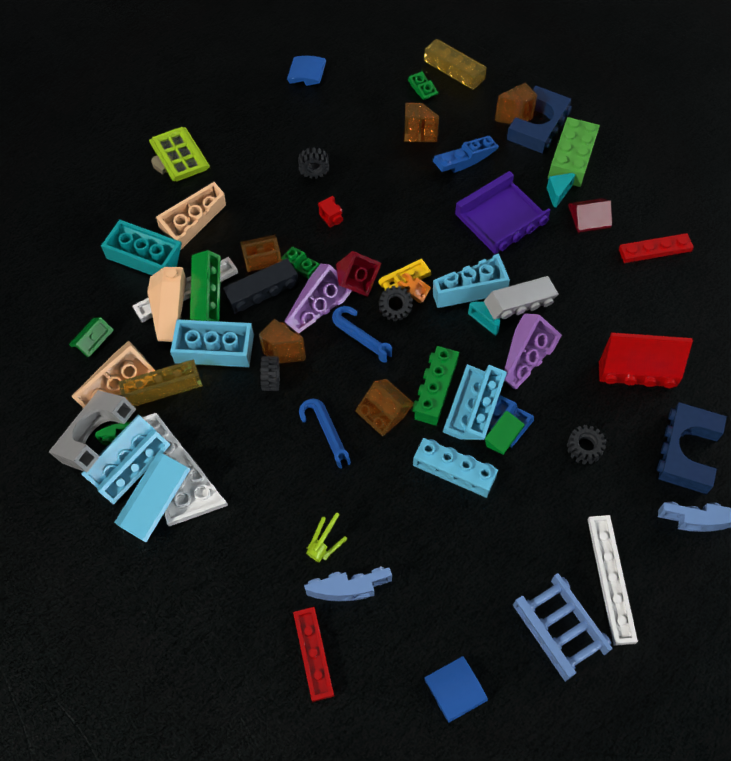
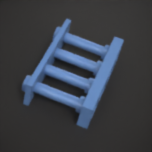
M557 573L551 580L554 586L532 600H526L524 596H521L515 600L513 606L566 682L576 674L574 670L575 665L599 649L603 655H606L613 648L610 646V639L606 634L600 632L571 592L568 581L564 577L561 578ZM560 593L567 604L546 618L539 619L534 612L535 608ZM573 611L580 623L558 638H552L547 631L548 627ZM586 630L594 642L572 657H565L561 651V646Z

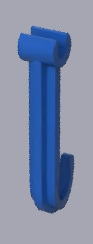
M342 306L333 312V323L376 353L380 361L387 362V355L392 357V347L390 344L379 342L341 316L342 313L356 316L357 311L349 306Z
M309 399L303 402L299 409L302 422H306L305 410L312 408L332 449L337 466L342 469L340 462L342 459H346L348 465H350L349 454L344 449L323 402L318 399Z

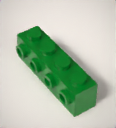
M209 250L192 255L190 320L219 322L221 256Z
M437 346L435 353L431 352L429 358L431 365L430 368L425 370L423 379L426 380L424 385L421 384L419 387L418 395H420L419 401L415 400L412 409L415 412V420L437 426L458 362V351Z

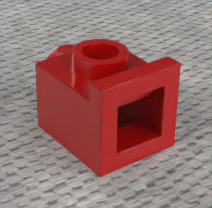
M334 196L318 203L319 214L330 228L343 221L341 216L342 209L338 204H335Z

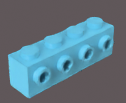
M423 438L413 458V466L486 498L498 472V469H495L493 465L481 463L470 455L460 454L454 448H446L439 445L433 439Z

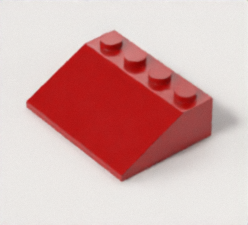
M611 333L599 360V381L608 384L625 383L626 385L639 384L647 387H677L683 378L693 340L692 338Z

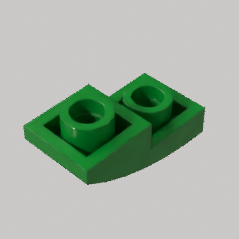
M423 71L409 76V83L423 100L438 95L431 80H427Z
M291 247L281 257V260L288 258L296 272L307 279L311 277L320 265V263L307 258L305 252Z
M131 422L105 427L97 431L95 436L100 444L108 446Z

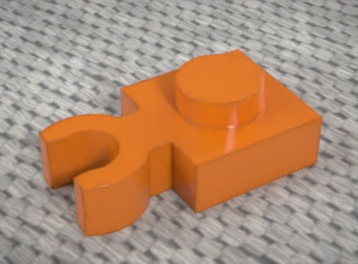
M402 274L406 283L399 281L397 283L398 286H401V288L406 287L408 289L407 293L410 292V297L417 302H424L431 287L417 277L412 280L410 274Z

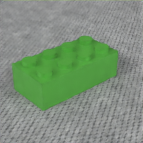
M567 117L550 167L548 179L550 176L574 173L576 175L573 185L581 187L600 125Z

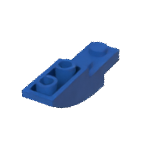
M490 136L465 142L460 149L436 155L433 162L441 172L451 169L455 173L485 159L496 151L499 146Z

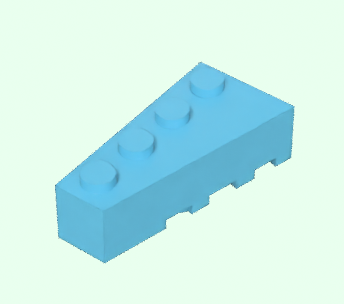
M499 254L493 255L492 259L487 261L486 259L481 260L475 266H466L458 273L452 272L433 280V297L437 308L486 299L492 291L509 287L510 279Z

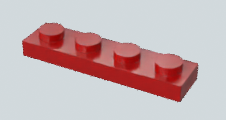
M688 233L622 244L619 246V252L624 263L691 252L694 247Z
M315 607L293 612L311 700L315 702L334 697Z

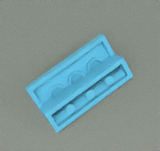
M467 364L442 432L458 439L484 440L507 372L488 365L487 369L483 371Z
M138 414L99 454L100 457L88 472L83 471L81 474L97 487L99 493L112 504H115L148 469L158 451L164 453L171 444Z
M158 451L114 523L142 541L147 542L191 469Z

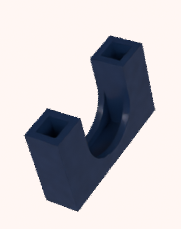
M535 86L529 95L527 108L544 114L550 121L544 124H533L515 117L508 128L507 140L543 154L544 150L550 147L552 137H556L559 130L558 127H562L565 116L570 114L572 106H570L571 98Z
M680 402L675 409L672 408L668 417L671 420V424L667 426L665 431L667 442L663 443L661 454H664L663 460H660L657 466V471L660 472L658 479L707 494L714 486L717 469L688 459L681 451L679 439L685 435H696L717 442L724 433L727 416Z

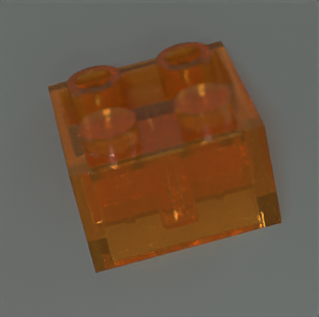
M526 83L502 93L498 97L495 120L511 124L515 117L524 121L533 119L537 94Z
M406 103L404 141L437 142L439 116L423 103Z
M275 235L240 242L247 272L264 269L282 261Z
M274 319L259 334L263 353L266 356H278L279 363L298 362L306 359L303 337L299 333L289 330L285 323H280Z
M383 379L374 381L355 411L379 434L384 436L405 417L414 403L391 382Z

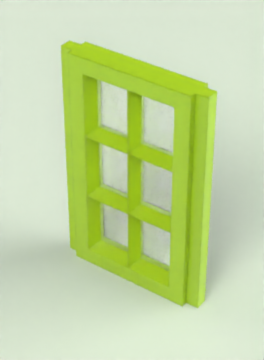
M180 127L149 139L150 144L172 181L177 182L210 168V165L186 127Z

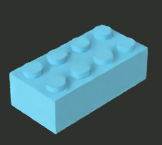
M176 320L170 353L174 362L179 364L249 367L254 338L252 324Z

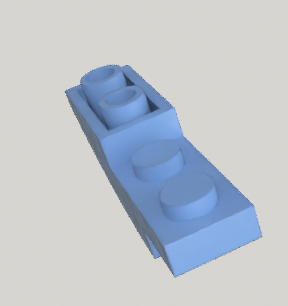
M664 502L658 510V517L679 521L678 529L705 532L731 528V508L723 507L718 503H707L700 510L695 506L685 507L675 502Z
M379 567L372 570L370 574H357L351 580H348L346 572L342 574L341 572H335L330 574L329 578L323 580L319 578L313 579L304 587L308 596L317 599L352 601L374 596L373 587L391 582L392 574L390 568L384 569V567Z

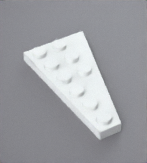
M157 413L142 417L171 444L163 454L191 469L164 512L168 526L228 506L224 498H222L195 461L181 446L180 442L173 436Z

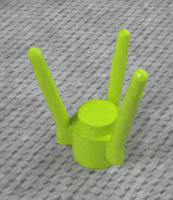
M339 513L334 515L321 538L317 540L326 519L325 517L321 518L313 539L307 547L308 551L306 554L317 562H320L322 559L326 561L330 554L347 540V537L344 536L328 551H326L327 546L323 543L339 517Z

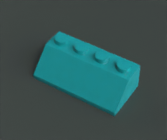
M119 220L101 247L107 259L149 275H154L163 267H177L182 243Z

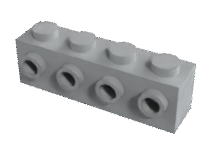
M546 276L492 291L484 300V303L494 320L499 318L507 319L513 314L520 315L526 310L534 311L540 306L547 307L554 302L553 299L559 294L549 277Z

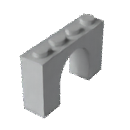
M98 390L49 453L62 464L88 472L100 457L85 444L89 435L95 428L107 421L125 424L136 408L123 396Z

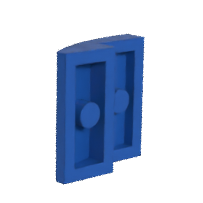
M316 56L294 57L287 78L288 82L291 84L304 81L306 86L320 83L326 59Z
M500 395L487 432L489 433L505 411L510 412L525 424L524 428L510 445L512 448L532 424L534 416L517 408L515 402Z
M463 656L424 677L448 723L488 701L484 690Z

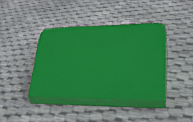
M505 411L486 436V446L504 455L525 424L510 412Z

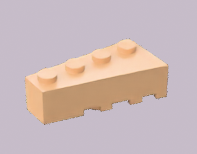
M215 182L211 183L156 216L159 229L166 237L180 241L182 249L226 206L225 195Z

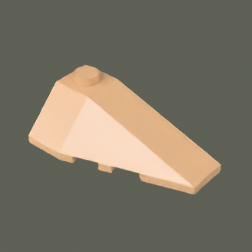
M163 267L150 277L148 297L158 341L172 342L176 320L181 318L187 281L183 267Z
M128 341L72 395V398L84 408L98 390L121 395L126 393L125 391L142 386L157 372L133 344Z

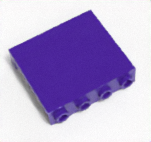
M510 171L456 203L455 214L494 254L504 251L510 244L518 242L524 235L531 234L537 227L545 225L549 220L550 209L542 211L513 183L514 175Z

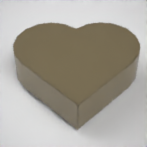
M154 156L151 160L153 167L161 174H164L166 172L164 165L158 156Z

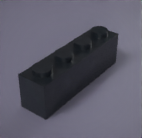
M287 258L223 287V292L235 314L246 310L252 305L259 304L267 298L276 296L282 291L295 287L299 284L298 274Z

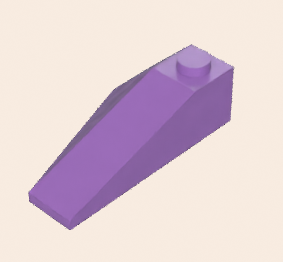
M320 264L307 281L284 322L295 332L300 333L316 322L319 317L329 313L332 308L343 303L352 290L339 286L337 271L331 265Z
M523 314L515 329L504 369L507 372L504 381L513 389H517L530 376L531 370L535 366H539L542 363V359L554 351L562 336L539 314Z

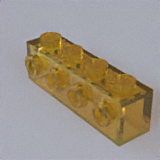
M436 39L425 48V62L463 83L465 86L474 90L485 80L486 67L442 41Z
M194 359L118 382L121 396L125 397L134 407L202 386Z

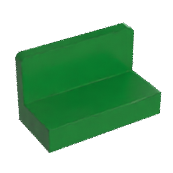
M101 317L93 318L69 345L77 347L85 356L90 357L114 329Z

